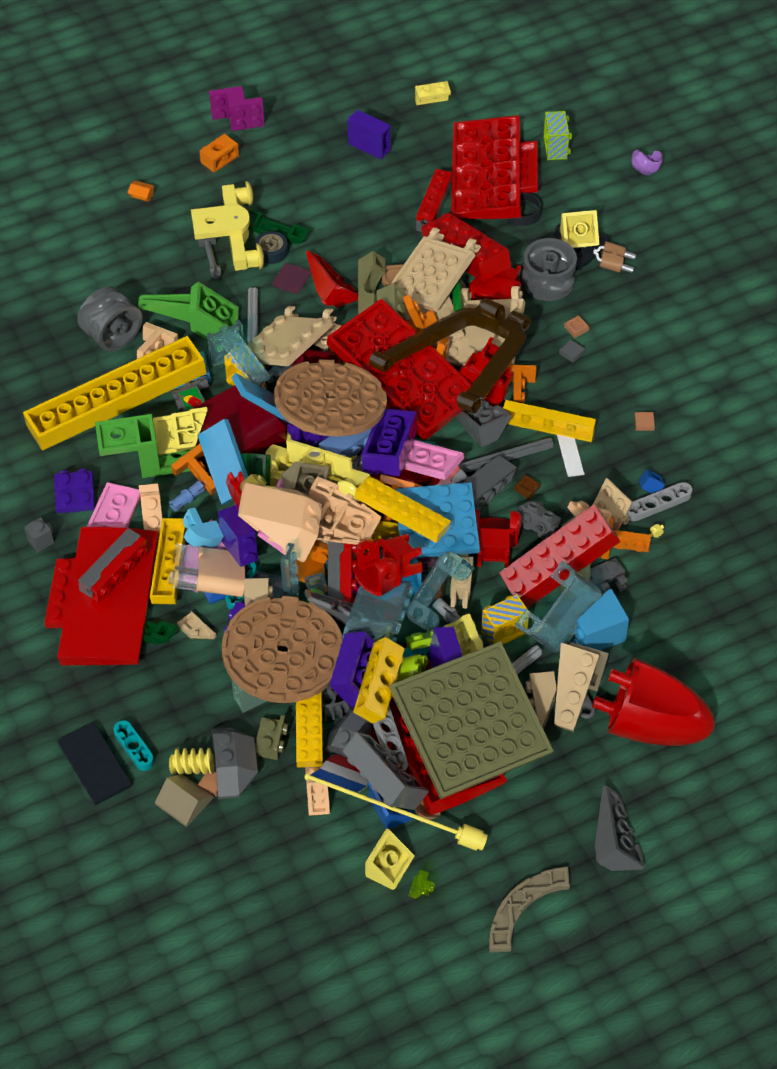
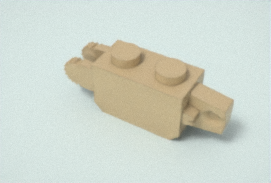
M468 554L454 556L450 607H455L457 599H462L463 608H467L468 600H470L473 557H468Z

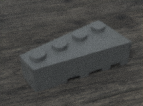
M500 455L493 460L490 459L483 468H479L474 475L468 476L463 482L472 483L475 510H480L483 505L487 506L494 495H498L513 480L517 467Z
M356 732L344 748L343 753L348 757L347 761L357 767L360 776L372 784L371 788L384 798L383 802L387 806L415 810L428 794L429 790L424 786L418 787L414 783L417 779L411 774L408 775L399 768L402 765L393 758L386 756L388 752L370 735Z

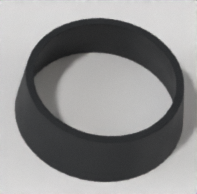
M521 193V200L533 202L539 207L538 210L532 215L507 219L519 226L535 224L542 216L540 200L533 194Z

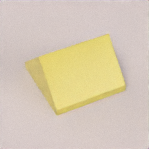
M597 210L562 213L560 226L562 240L572 248L599 245Z
M386 829L365 862V875L394 890L413 860L414 855L389 829Z

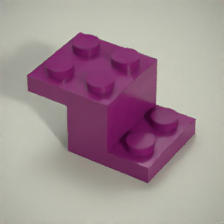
M242 86L209 91L212 120L229 118L232 131L264 126L262 97L245 100Z

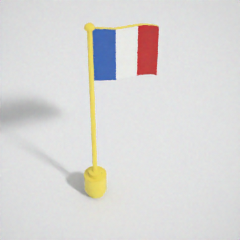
M335 754L329 757L320 769L312 774H305L306 781L308 779L452 832L455 834V839H458L457 844L475 851L477 849L483 850L488 835L483 833V830L464 824L463 827L459 826L456 830L397 807L391 808L381 801L359 794L367 788L369 781L361 777L357 767L351 765L347 758Z

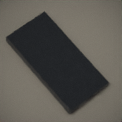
M94 722L57 741L95 806L132 787L131 782Z

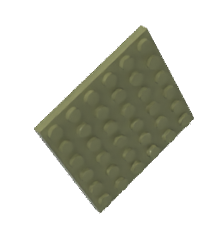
M501 641L389 686L440 800L554 752Z

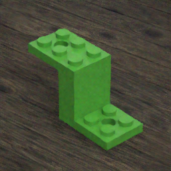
M152 414L95 422L100 456L138 451L142 478L173 474L171 465L193 449L159 456ZM115 434L121 435L119 438H112ZM174 454H181V457L174 458L172 456Z

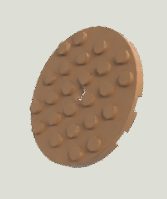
M319 360V363L312 364L307 361L287 369L278 378L274 390V401L279 413L288 422L302 431L318 435L336 437L363 433L374 427L382 419L386 410V392L383 391L381 383L376 377L356 365L345 363V365L336 364L334 360Z
M282 596V598L277 599L267 597L245 606L230 620L222 639L223 663L231 679L248 694L275 703L298 702L319 694L329 686L341 648L342 634L334 619L325 610L320 609L311 602L306 603L300 601L299 598ZM286 646L288 650L287 652L278 651L277 648Z

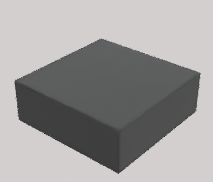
M570 340L559 350V354L574 363L584 353L585 348Z

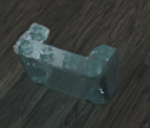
M453 552L441 553L406 606V617L428 632L437 628L439 617L428 608L431 601L448 575L456 580L464 581L471 575L474 567Z
M564 561L559 564L551 578L564 586L565 590L543 620H540L526 609L515 624L517 628L552 652H560L561 643L568 644L575 634L574 630L577 619L601 597V591L596 585ZM564 569L569 570V577L566 580H561L559 577L560 572ZM527 618H532L534 621V625L530 629L524 627V621Z
M401 581L400 586H397L383 596L373 595L360 586L342 635V641L346 633L365 631L375 642L386 637L396 643L397 638L393 636L399 633L402 623L398 621L403 622L410 598H407V596L411 597L414 586L411 585L412 581Z

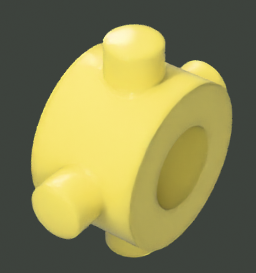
M659 524L652 526L649 535L655 538L661 536L664 532V526Z

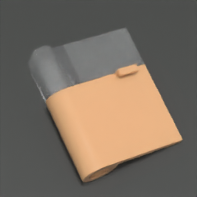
M175 543L174 572H170L169 584H172V588L243 597L245 566L240 567L229 551Z

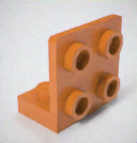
M316 540L305 562L289 556L291 578L321 589L326 587L324 564L328 560V544Z

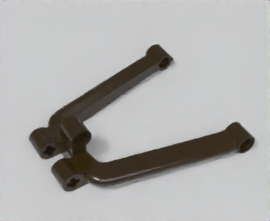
M484 298L476 308L457 310L383 353L379 351L373 352L369 359V364L371 367L382 372H387L396 362L467 326H476L497 334L505 339L471 387L466 392H461L456 401L459 408L475 414L479 411L484 398L526 341L525 332L530 327L531 318L513 310L508 315V318L505 319V307Z

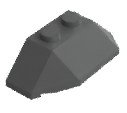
M232 727L211 729L218 799L239 798L258 774L254 737Z

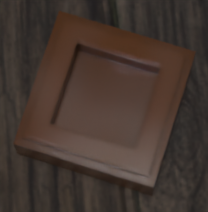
M524 475L514 486V491L530 499L539 490L540 483Z

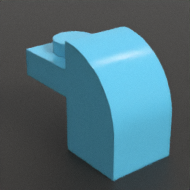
M196 508L187 510L183 518V524L187 528L184 535L185 540L196 548L218 547L224 536L217 521L202 523Z

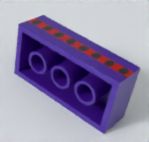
M394 409L385 410L382 419L372 427L363 449L362 466L364 473L390 476L401 475L418 430L416 412Z

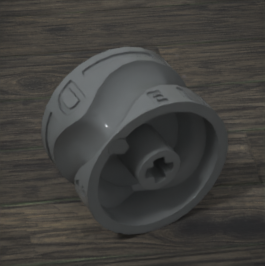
M555 238L539 239L531 243L526 248L523 259L522 284L525 291L532 297L543 301H556L569 295L575 283V276L573 275L577 263L575 250L568 243Z
M109 286L95 291L85 300L79 310L77 322L79 327L88 336L93 337L94 341L103 350L111 352L121 349L136 336L142 324V313L118 289Z

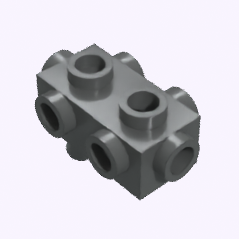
M530 500L520 505L517 512H520L522 515V526L525 529H532L537 532L539 538L547 539L560 529L561 518L543 508L544 504L542 502L536 503Z

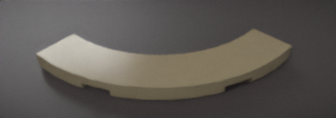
M568 867L546 870L532 878H527L505 897L496 912L491 926L489 953L511 951V938L515 924L523 911L531 903L546 894L570 888Z

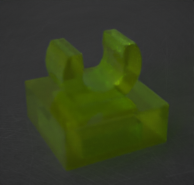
M420 870L414 876L408 896L417 899L421 894L429 896L430 892L434 891L435 883L427 881L429 873Z

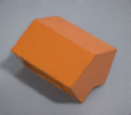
M135 180L130 184L127 194L130 197L150 202L151 197L154 195V186Z

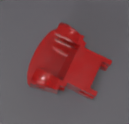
M518 265L516 269L509 268L484 282L475 278L469 284V293L472 294L471 300H482L483 297L493 300L511 299L512 286H519V291H521L520 279H518L521 273V266Z
M492 337L489 338L482 352L478 351L477 354L473 352L458 371L471 385L499 349L498 346L492 343L494 339ZM510 367L506 368L483 401H487L490 406H500L505 398L513 375L510 372Z
M475 510L480 547L477 566L481 567V561L504 562V568L508 567L509 548L517 546L522 528V515L520 512L510 511V520L500 518L479 519V510Z
M408 534L388 540L380 539V541L378 539H365L356 546L357 565L354 566L355 579L369 593L383 596L397 586H400L402 578L422 572L421 562L410 564L412 558L422 555V549L420 547L413 549L410 546ZM379 545H382V546H383V558H382V559H380V548H379Z

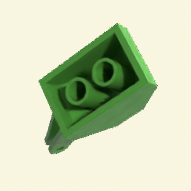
M200 282L191 286V294L141 295L139 297L138 307L140 309L190 322L191 331L204 339H231L237 334L239 307Z

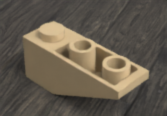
M554 671L530 673L529 681L526 682L527 694H531L529 701L543 730L556 699L557 687Z

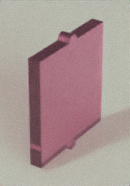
M285 263L272 282V286L283 289V291L299 294L310 277L311 271L300 268V266Z

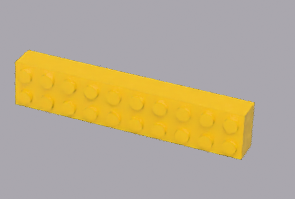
M186 336L24 411L23 415L26 425L43 451L96 426L95 422L109 420L206 374L205 362L189 337Z

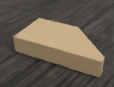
M193 612L177 622V626L189 638H216V633Z

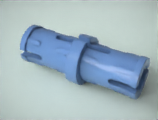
M197 481L188 489L182 490L181 494L169 501L170 507L174 511H178L185 504L191 503L197 495L205 491L204 485Z

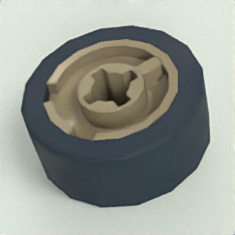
M269 231L262 233L256 238L255 250L256 243H258L264 253V263L276 264L287 257L288 242L283 234Z

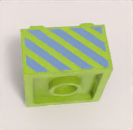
M565 111L545 112L543 137L547 160L567 159V155L571 152L568 144L569 139H572V133H569L567 122H569V116H566Z

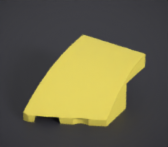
M207 407L153 418L158 455L172 454L196 447L198 434H200L207 413Z

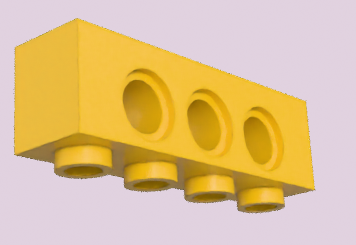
M386 637L373 643L353 713L372 724L383 720L388 714L387 708L392 698L389 686L398 679L397 673L403 661L404 648Z

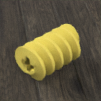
M176 748L174 754H171L169 759L171 774H176L177 772L179 774H184L185 772L187 774H192V772L195 774H200V772L203 774H208V772L214 774L215 760L211 748H207L206 754H204L203 748H199L198 754H196L195 748L191 749L190 754H188L187 748L183 749L182 754H180L179 748Z

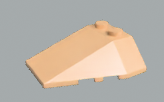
M317 476L309 491V496L322 504L319 533L316 540L357 545L365 539H371L381 520V516L363 503L360 505L353 499L351 494L345 495L340 492L337 484Z
M245 482L243 484L238 516L256 531L261 530L266 534L271 543L276 542L283 548L282 552L286 555L305 562L318 537L322 504L315 498L298 490Z

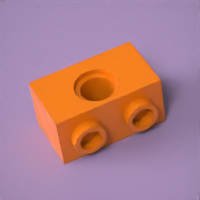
M226 134L216 138L213 142L199 150L201 163L214 173L239 156L238 143Z

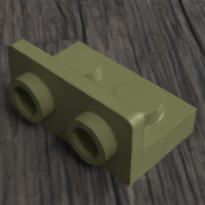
M281 715L280 720L261 718L255 743L256 757L278 760L279 753H283L285 745L283 736L287 735L289 728L285 715Z

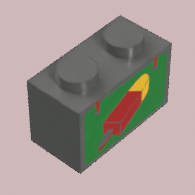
M197 385L176 392L177 400H175L178 411L186 412L205 402Z

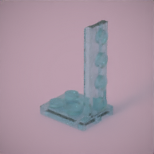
M237 320L233 326L221 327L220 331L215 334H207L209 359L213 367L224 363V356L229 353L246 378L251 382L259 384L270 379L268 372L245 343L243 326L240 320Z
M287 543L286 556L283 555L281 558L282 576L258 570L255 572L253 578H268L269 586H273V598L270 599L282 598V596L298 597L301 581H299V575H297L298 564H296L298 554L295 552V544Z

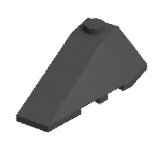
M482 401L477 413L472 414L463 410L456 418L471 438L483 447L499 439L511 415L501 406L496 405L493 407L487 401Z
M351 707L328 733L323 744V752L348 758L343 753L344 748L356 732L370 735L374 727L373 724L353 713L355 707Z
M605 785L602 788L595 840L596 860L601 866H605L611 871L642 870L645 868L640 845H635L632 838L635 833L625 820L628 815L620 794Z

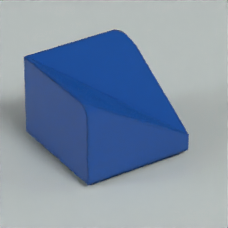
M648 469L644 471L639 479L641 488L652 494L661 491L665 486L662 476Z

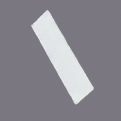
M557 435L567 476L584 475L575 439Z

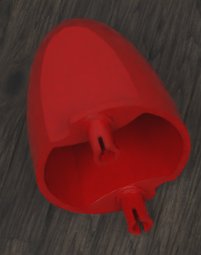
M633 658L625 673L614 668L611 669L608 681L620 684L615 700L611 702L595 696L592 708L609 713L607 733L647 744L683 746L698 743L708 738L715 726V719L709 706L692 688L664 670L637 658Z

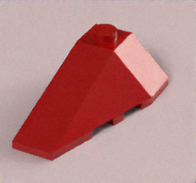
M307 250L306 256L316 291L322 298L321 302L327 306L332 305L338 308L357 301V290L351 284L347 285L343 281L344 278L333 271V267L321 256Z

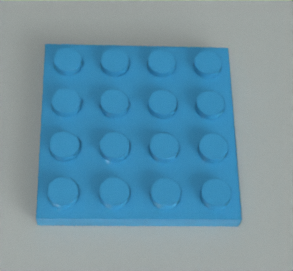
M472 483L395 489L451 520L449 530L437 543L398 522L399 536L408 534L410 546L413 549L418 547L422 549V555L414 558L480 553Z

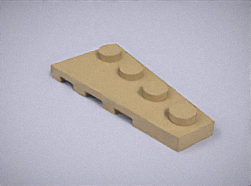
M561 643L554 726L574 732L600 657L598 654Z

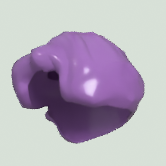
M638 149L632 153V166L643 175H652L662 165V153L659 151H654L651 156L649 154L644 155Z

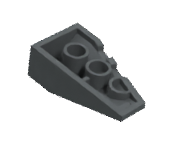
M309 590L304 592L311 603L325 610L331 617L353 632L365 631L371 638H374L386 628L387 624L378 610Z

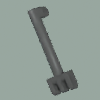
M215 237L197 239L199 247L205 246L212 278L219 279L221 268L220 265L217 266L212 249V245L216 244Z

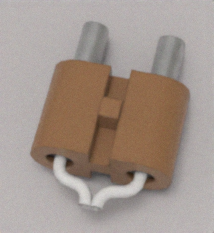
M605 241L604 246L594 250L597 260L600 261L599 267L618 273L620 270L633 272L634 267L623 264L624 257L635 260L636 254L625 251L626 247ZM600 249H602L601 259L599 258V254L597 253L600 251Z

